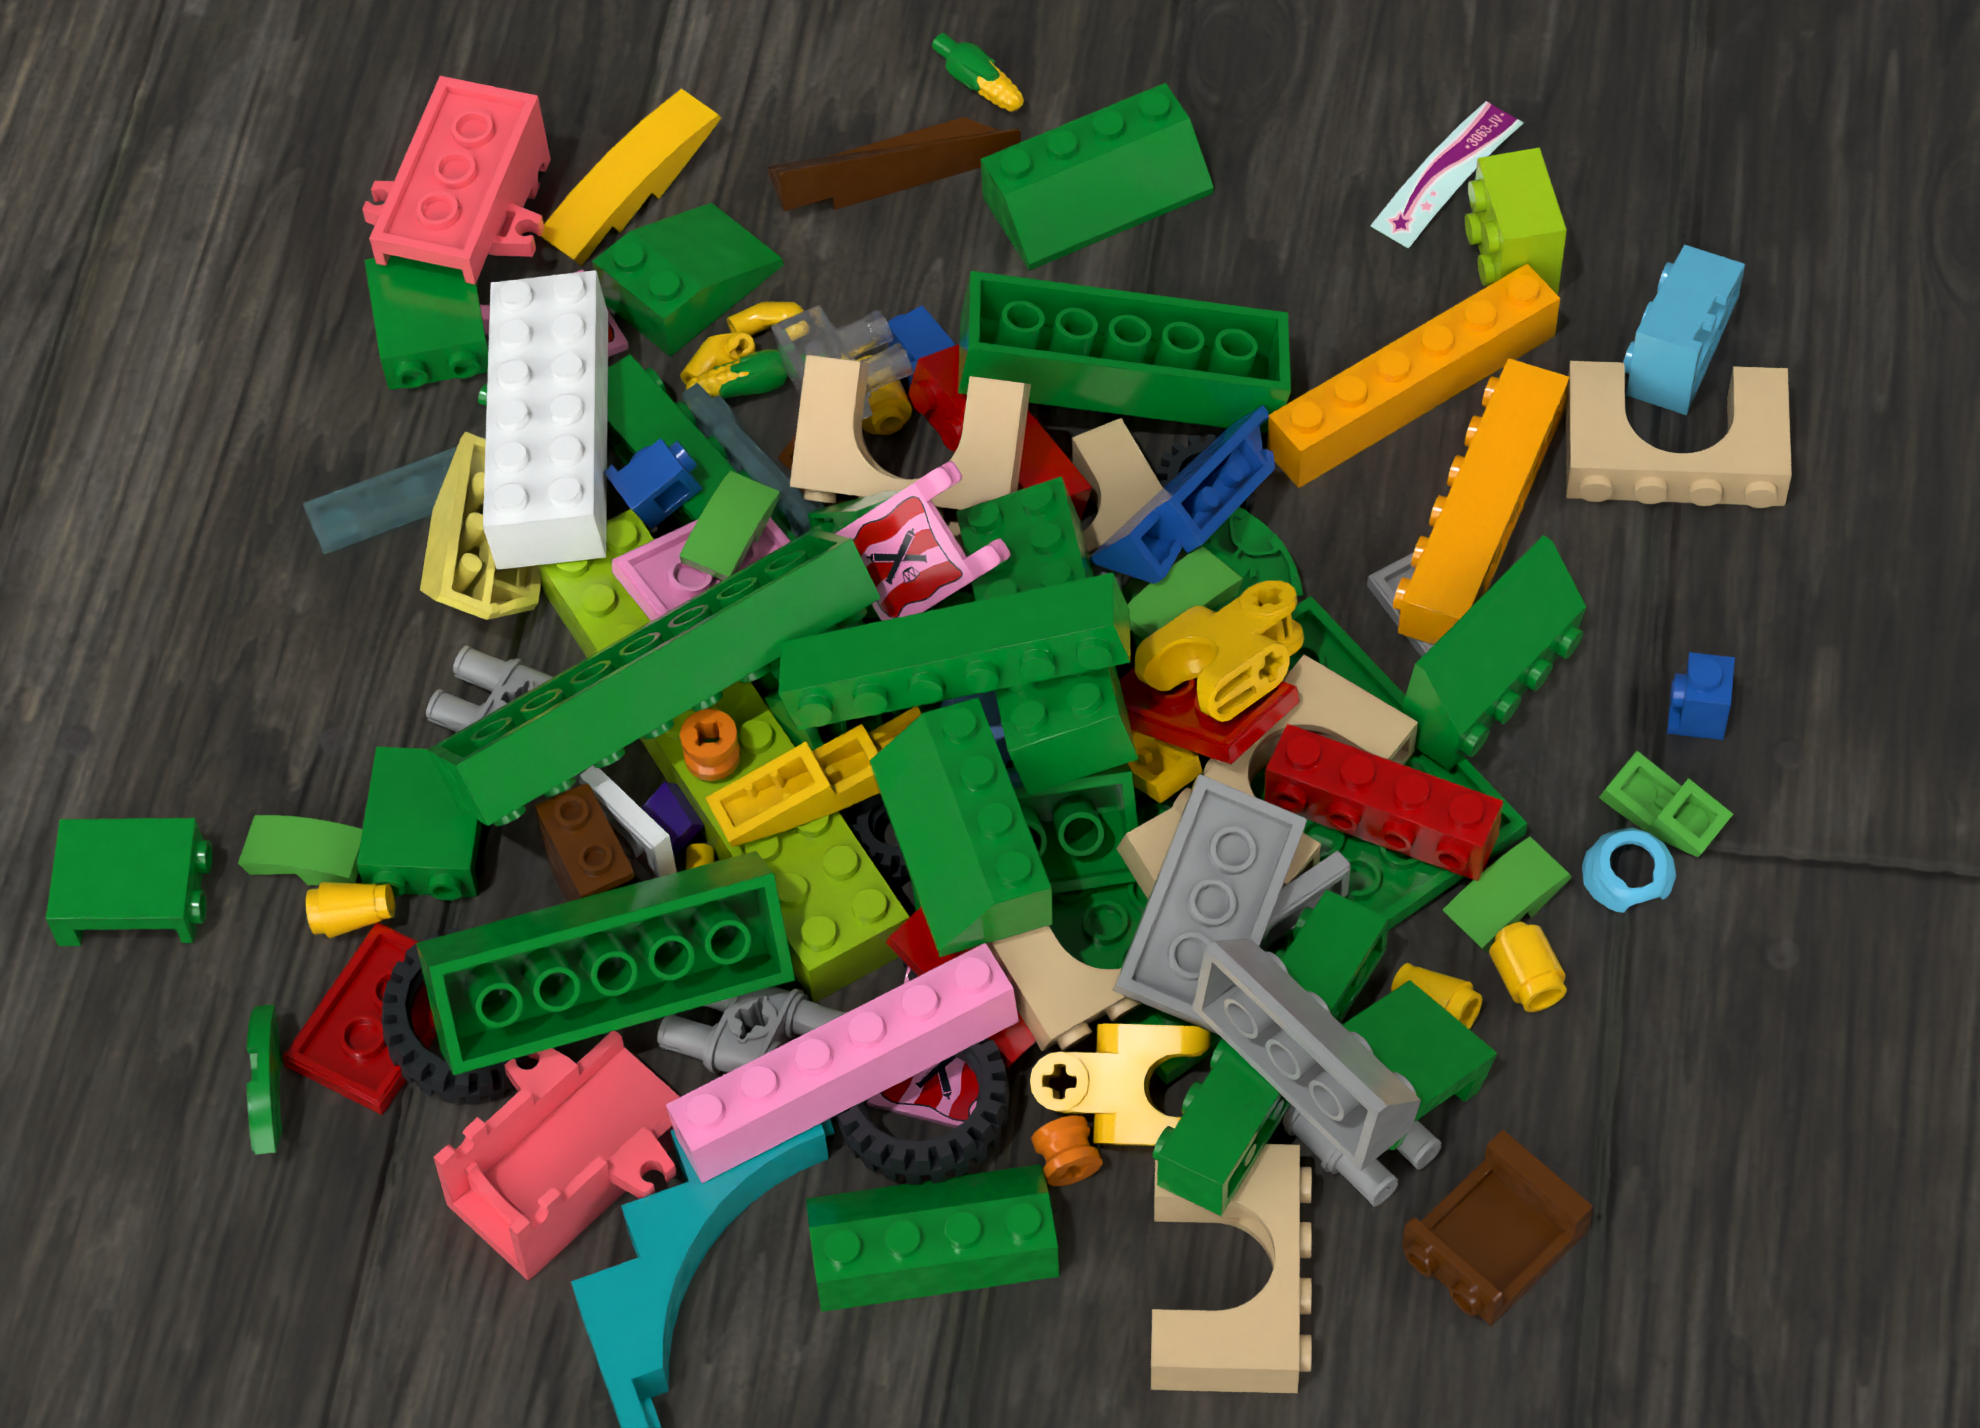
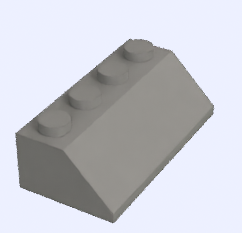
M1251 938L1218 940L1205 947L1192 1009L1360 1171L1412 1129L1421 1099L1416 1096L1411 1083L1403 1075L1391 1072L1373 1055L1371 1047L1362 1036L1356 1032H1349L1330 1014L1328 1006L1321 997L1314 992L1305 991L1288 974L1285 965L1275 954L1264 952Z

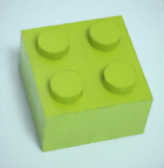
M1540 147L1478 158L1476 178L1468 183L1472 213L1465 215V229L1470 245L1477 244L1481 254L1478 255V271L1482 285H1491L1528 263L1558 295L1567 229Z

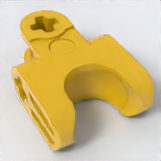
M1264 581L1246 589L1241 596L1218 612L1204 606L1189 608L1140 643L1135 655V673L1139 681L1159 691H1170L1184 681L1197 678V695L1201 712L1221 722L1231 720L1282 682L1288 671L1290 656L1296 653L1303 645L1304 634L1302 627L1298 622L1292 620L1291 615L1298 602L1294 587L1283 581Z
M1098 1024L1096 1053H1049L1041 1058L1032 1069L1030 1078L1031 1091L1037 1102L1047 1109L1064 1114L1094 1115V1144L1155 1146L1162 1131L1167 1126L1175 1128L1181 1117L1167 1116L1153 1104L1149 1092L1150 1078L1154 1070L1161 1063L1171 1058L1201 1056L1211 1045V1032L1198 1026ZM1061 1067H1066L1067 1074L1077 1078L1076 1088L1066 1089L1064 1099H1060L1059 1091L1049 1088L1050 1078L1059 1077Z

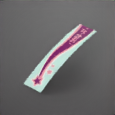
M1487 101L1483 103L1428 156L1399 189L1370 227L1409 249L1436 213L1476 170L1477 159L1489 156L1524 123Z

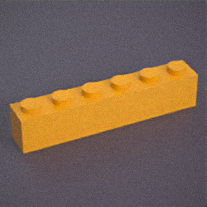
M1528 263L1269 414L1267 450L1273 451L1274 461L1298 488L1304 486L1503 368L1508 358L1516 360L1555 337L1560 297Z
M1508 358L1500 378L1490 377L1482 399V407L1486 408L1482 417L1476 415L1472 417L1466 433L1464 446L1469 447L1465 457L1456 455L1451 465L1447 479V486L1451 487L1447 497L1438 495L1429 520V526L1434 528L1429 538L1421 535L1416 544L1411 560V567L1416 569L1411 579L1402 577L1393 600V609L1400 611L1399 634L1434 645L1488 591L1564 413L1569 376Z

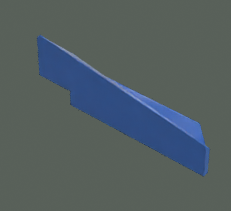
M1264 405L1230 425L1089 556V561L1093 564L1155 584L1167 575L1182 547L1189 553L1201 546L1275 469L1273 451L1263 450L1260 425L1269 418L1268 411Z

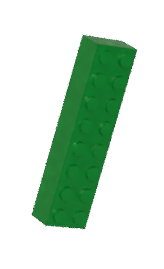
M812 529L427 749V752L459 810L487 826L492 823L495 826L505 825L523 815L526 811L524 805L544 794L545 797H552L569 789L576 782L574 776L592 765L595 768H602L619 760L626 753L623 747L641 737L644 740H649L664 734L674 726L673 718L689 709L700 711L714 705L723 698V689L739 680L741 683H748L764 676L772 669L770 662L780 657L781 642L817 635L834 625L837 627L851 625L862 619L868 613L866 607L881 597L852 538Z

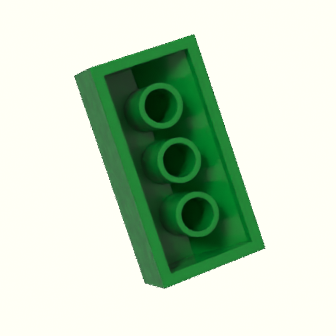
M1166 83L981 159L983 199L1029 271L1214 193V187L1191 120Z
M1543 535L1415 663L1401 712L1418 722L1415 748L1448 770L1465 754L1473 757L1486 742L1490 728L1495 722L1498 721L1501 724H1505L1517 710L1522 694L1528 688L1533 692L1537 691L1548 678L1553 668L1552 663L1559 656L1563 659L1569 658L1583 638L1584 632L1579 629L1586 605L1553 541Z
M979 697L922 713L870 760V767L939 957L1052 925V888Z
M1128 763L1030 795L1027 794L1016 768H1006L1051 885L1052 894L1136 882V879L1116 849L1125 834L1138 827L1132 770ZM911 880L915 910L917 911L921 905Z
M1041 1164L962 1175L959 1177L945 1178V1182L934 1184L932 1180L921 1181V1185L901 1184L806 1198L821 1312L1059 1277L1058 1245L1049 1192Z

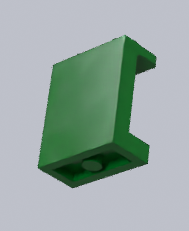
M390 255L386 266L376 264L375 258L364 260L380 360L388 389L417 388L427 383L454 378L465 379L476 374L488 372L489 350L477 282L476 284L465 283L463 270L394 255Z
M376 746L357 868L363 884H389L394 898L401 897L404 894L430 895L445 901L456 900L460 897H476L478 881L475 874V865L482 822L457 808L427 749Z
M195 818L60 819L46 913V921L57 945L81 946L83 930L174 929L177 931L182 943H194L196 925L203 924L206 919V894L204 889H201L202 874H209L211 872L210 840H203Z
M1411 980L1342 1024L1349 1032H1356L1362 1036L1371 1047L1373 1055L1391 1072L1403 1075L1411 1083L1416 1096L1421 1099L1415 1121L1454 1094L1466 1102L1479 1093L1498 1054ZM1405 1134L1401 1139L1394 1143L1389 1149L1395 1150L1400 1145H1402L1407 1134Z

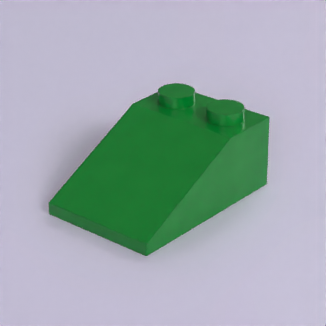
M712 202L633 229L592 261L593 269L597 271L605 304L669 357L674 355L784 266L783 259Z

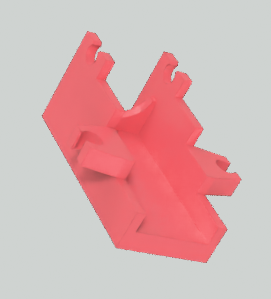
M439 76L395 180L374 181L371 191L374 202L385 201V203L373 205L366 201L362 208L365 221L375 225L369 239L376 264L386 266L390 255L463 270L465 283L476 284L488 254L495 256L533 257L536 250L534 236L521 235L525 232H533L541 236L544 224L542 215L523 207L527 198L535 199L540 187L538 173L539 171L546 172L551 161L538 95Z
M611 1031L577 1063L553 1048L529 1054V1058L539 1061L534 1068L529 1070L521 1069L517 1065L516 1059L509 1060L504 1065L506 1074L518 1093L485 1123L478 1117L470 1123L462 1132L466 1137L458 1148L454 1149L450 1144L446 1145L433 1157L447 1206L528 1281L540 1272L625 1191L639 1199L655 1194L654 1184L642 1179L646 1172L650 1170L660 1171L667 1183L677 1175L675 1164L667 1154L674 1146L671 1136V1130L674 1129L666 1104L680 1098V1096L624 1047L622 1036L617 1031Z

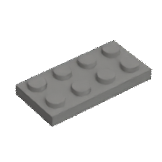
M1199 774L1194 782L1112 991L1218 1034L1192 1009L1205 947L1213 941L1251 938L1258 946L1260 945L1308 819Z

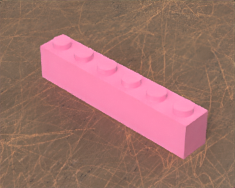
M984 943L666 1104L676 1138L701 1183H704L1019 1022L1014 988L987 944Z

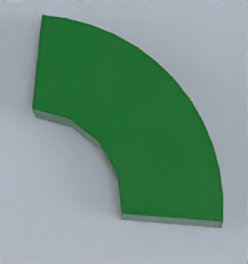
M1238 507L1204 542L1249 567L1250 587L1264 581H1283L1294 587L1297 597L1303 596L1301 580L1296 565L1284 543L1263 522L1243 508Z
M275 1004L254 1007L250 1014L246 1050L250 1054L252 1081L246 1083L251 1148L255 1155L276 1153L283 1133L279 1089L282 1054Z

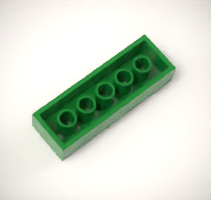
M970 271L960 315L958 393L967 394L969 377L973 376L1031 384L1029 403L1228 428L1234 422L1262 405L1267 409L1269 415L1287 404L1291 392L1288 312ZM1268 419L1260 425V432L1268 433Z
M1062 476L956 511L966 557H969L997 538H1001L1011 554L1009 559L971 582L975 601L1094 577L1091 562L1088 559L1089 554L1081 522ZM1116 665L995 690L1007 750L1028 795L1138 760Z
M757 851L416 943L440 1050L453 1075L795 980L774 872Z

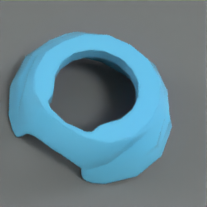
M1633 827L1614 830L1602 835L1586 851L1582 864L1584 886L1592 897L1608 909L1622 913L1634 904L1658 897L1661 899L1667 898L1676 879L1674 858L1665 844L1651 833ZM1625 844L1643 847L1653 858V882L1639 888L1627 887L1626 883L1617 877L1611 869L1610 856L1612 852Z

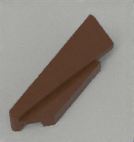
M962 117L830 156L768 166V174L783 211L829 198L834 210L981 168L982 158L1020 143L1021 131L1019 128L998 130Z

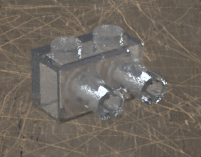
M818 305L771 326L784 368L800 397L806 355L856 361L854 358L858 355L893 341L889 325L879 309L848 325L836 328L834 325H831L821 306ZM899 342L886 348L884 351L858 361L869 363L862 420L873 415L868 401L871 398V392L896 380L913 375L909 358Z

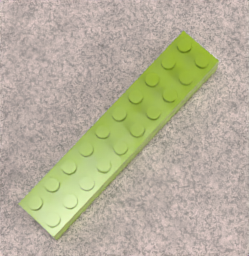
M631 509L606 521L605 558L538 565L545 595L587 658L651 622L612 573L613 559L654 540L641 519ZM739 680L722 690L723 698L720 701L706 708L720 710L728 714L735 722L741 757L738 767L726 778L716 781L701 780L693 776L686 768L680 731L687 717L696 712L692 709L673 718L674 726L664 734L649 740H644L641 737L640 740L666 780L679 786L704 824L700 831L708 844L714 848V853L719 860L757 851L774 872L793 972L811 1001L816 1003L899 958L885 942L910 917L838 811L787 831L731 847L705 797L795 748L752 683H741ZM709 738L703 741L705 743H716L719 739Z

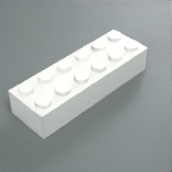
M596 270L491 283L483 529L497 570L606 557L607 475L604 471L607 469L608 311Z

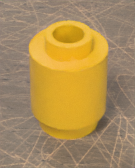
M868 355L856 360L869 363L862 428L866 432L876 435H890L897 432L911 417L912 407L895 366L879 355Z
M1516 922L1504 927L1496 934L1495 942L1489 949V955L1514 1002L1522 1004L1527 1012H1537L1549 1008L1564 997L1567 991L1563 983L1566 974L1540 926Z

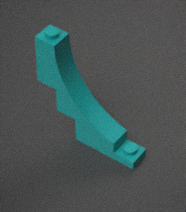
M830 1118L704 1183H701L677 1140L674 1130H671L676 1158L686 1183L621 1205L627 1231L637 1258L571 1281L582 1320L621 1428H661L651 1398L669 1392V1357L673 1330L681 1302L694 1273L708 1250L726 1227L751 1203L772 1187L796 1173L829 1159L826 1137L834 1134Z

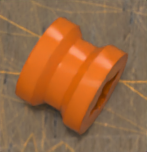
M716 709L696 711L687 717L680 731L686 768L693 776L706 781L724 779L732 774L738 767L741 757L737 729L732 718L728 714ZM709 738L719 739L716 743H705L703 741Z
M1072 1115L1053 1120L1040 1127L1031 1137L1035 1152L1044 1156L1046 1164L1043 1171L1047 1183L1051 1186H1065L1082 1181L1098 1171L1103 1164L1098 1149L1089 1144L1087 1138L1090 1135V1128L1086 1118L1083 1116Z

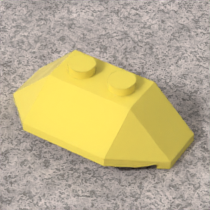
M465 432L459 441L433 507L420 591L435 601L485 620L534 610L539 602L541 587L538 565L496 569L483 529L486 439Z

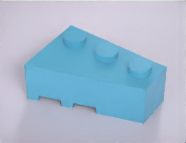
M1685 244L1674 264L1666 263L1658 284V293L1653 302L1650 301L1648 303L1641 324L1636 331L1635 342L1632 341L1623 361L1625 373L1629 374L1626 396L1684 415L1688 414L1738 300L1745 268L1744 263Z

